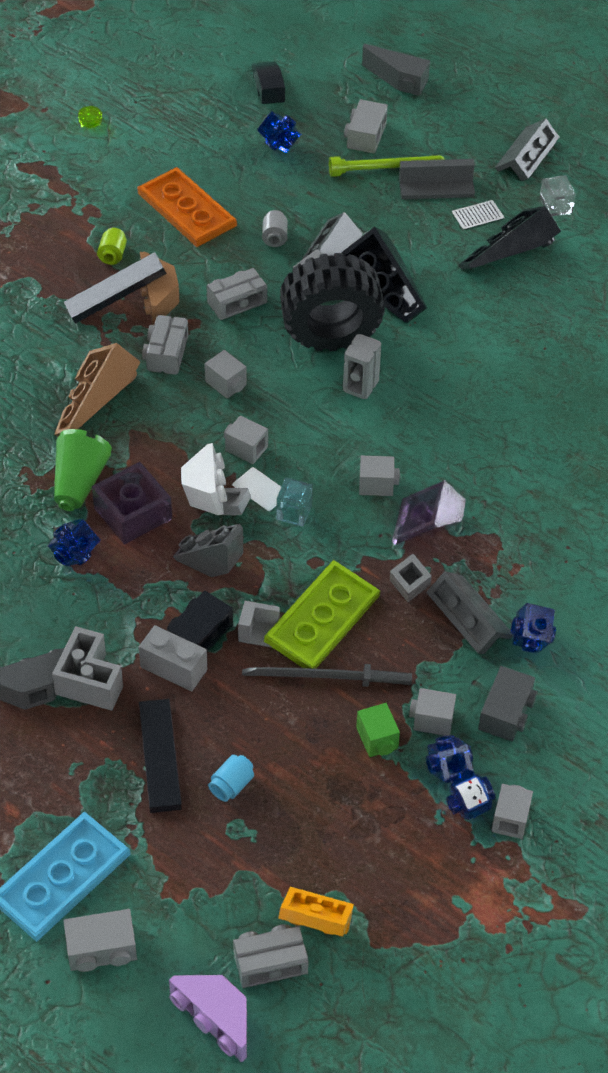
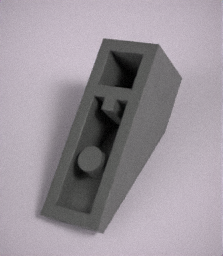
M368 44L363 45L362 65L395 89L420 96L429 80L430 60Z

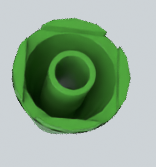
M79 429L63 430L56 440L54 500L61 509L66 511H74L83 505L109 460L112 451L111 445L104 438L95 435V439L86 436L87 431Z

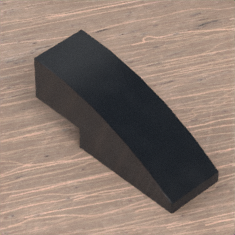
M275 61L252 63L253 75L261 104L285 102V84L278 64Z

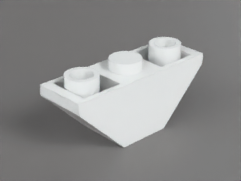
M213 443L207 444L181 467V480L190 506L216 515L224 514L223 502L227 501L223 486L226 485V480L222 470L225 469L222 454L216 453Z

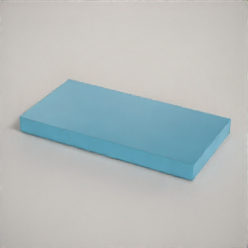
M84 811L0 887V910L37 942L130 856V849Z

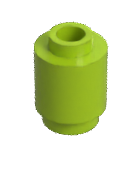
M110 228L103 233L97 251L98 258L103 263L115 265L122 260L127 243L122 230Z

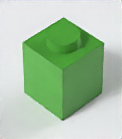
M387 703L357 711L356 728L369 758L376 755H388L398 749L400 731Z

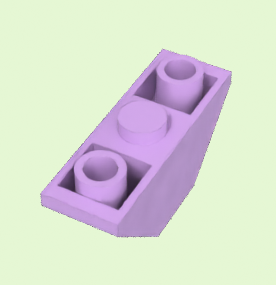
M223 975L173 976L169 980V997L172 1003L181 1011L186 1009L194 1017L195 1024L202 1032L206 1034L210 1032L218 1039L217 1043L225 1054L230 1057L235 1055L243 1062L247 1058L246 996Z

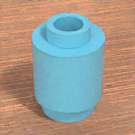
M231 755L211 776V782L208 784L210 791L224 802H227L230 798H235L254 777L252 763L242 755Z

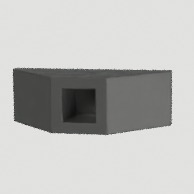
M240 524L228 527L224 525L217 530H206L194 536L188 535L181 540L178 545L180 548L173 557L176 561L209 577L227 574L243 555V527Z
M65 648L54 649L49 653L33 658H25L17 663L0 667V700L24 710L54 701L57 695H55L52 673Z

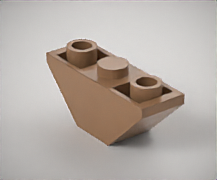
M140 252V260L149 256L150 254L146 252ZM161 259L159 260L167 274L140 288L142 297L147 296V299H144L145 314L151 315L153 325L158 315L167 316L179 304V284L175 267Z

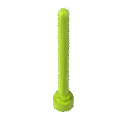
M440 155L345 161L340 156L329 157L330 177L341 176L346 171L400 168V161L445 159Z

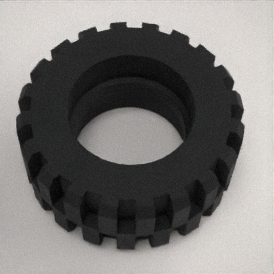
M326 253L321 254L320 257L315 259L311 257L306 259L304 264L301 265L299 263L292 270L293 273L289 272L281 285L280 301L286 331L296 342H300L301 345L307 348L314 347L318 351H323V349L337 351L338 348H344L345 350L349 345H352V341L357 334L371 337L383 320L385 307L377 272L364 260L360 259L358 261L356 256L350 254L344 256L342 253H334V255L328 256ZM344 300L334 305H320L328 301Z

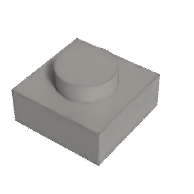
M224 488L227 501L223 502L224 514L222 515H242L251 498L249 489Z

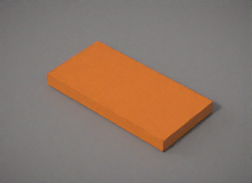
M178 167L137 187L138 194L196 247L237 226V219Z

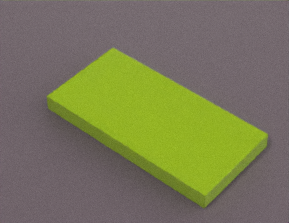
M333 560L264 636V642L300 667L316 669L378 599L381 591Z

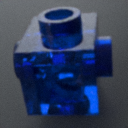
M273 111L269 113L257 129L265 139L264 142L271 149L276 151L278 148L286 153L301 135L295 127L297 123L288 115L282 117Z
M79 519L63 524L53 533V540L47 546L53 552L54 558L67 567L75 564L82 565L92 556L90 552L101 539L84 519Z
M526 603L517 611L516 617H514L511 624L510 632L514 635L513 645L522 647L523 651L537 653L553 643L556 636V627L553 626L555 610Z
M445 735L437 738L436 743L427 745L429 753L426 756L427 768L431 774L443 782H458L463 777L474 774L472 765L473 753L470 746L453 735Z

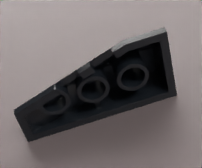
M546 206L524 209L501 227L502 232L492 235L487 239L488 246L484 245L476 249L459 264V267L461 269H471L540 246L542 248L547 247L555 241L554 237L561 230Z
M374 226L341 252L344 256L349 254L356 256L358 261L362 259L374 268L380 281L384 307L405 323L410 322L427 309L399 252L385 232Z

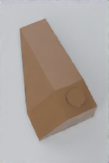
M117 343L89 351L75 378L79 384L76 389L70 391L68 396L72 402L63 410L54 435L58 437L63 430L80 428L135 379L140 361Z

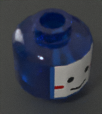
M476 773L469 774L452 782L449 786L450 796L446 797L451 812L454 815L459 813L465 820H470L490 811L492 800L496 799L495 792L486 776L481 777Z

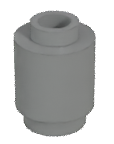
M270 211L263 219L262 240L271 247L282 246L287 241L288 220L281 211Z

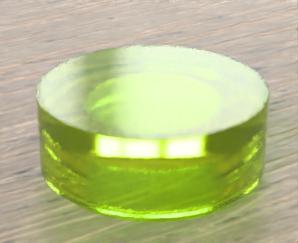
M95 106L81 108L78 112L79 124L86 128L99 126L102 123L101 110Z

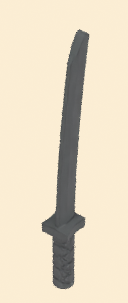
M365 664L363 671L253 667L242 670L243 676L363 680L362 686L368 687L369 682L373 681L403 685L412 684V673L371 670V664Z

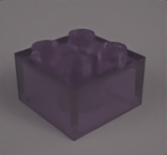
M141 462L92 486L94 509L124 545L172 520L171 497Z

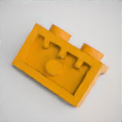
M290 887L280 907L278 919L289 921L297 926L303 925L321 930L329 935L335 934L343 937L344 934L348 933L354 904Z

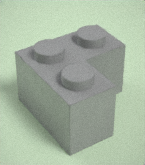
M75 626L52 673L55 695L113 710L123 688L122 670L120 665L103 661L106 656L104 634Z

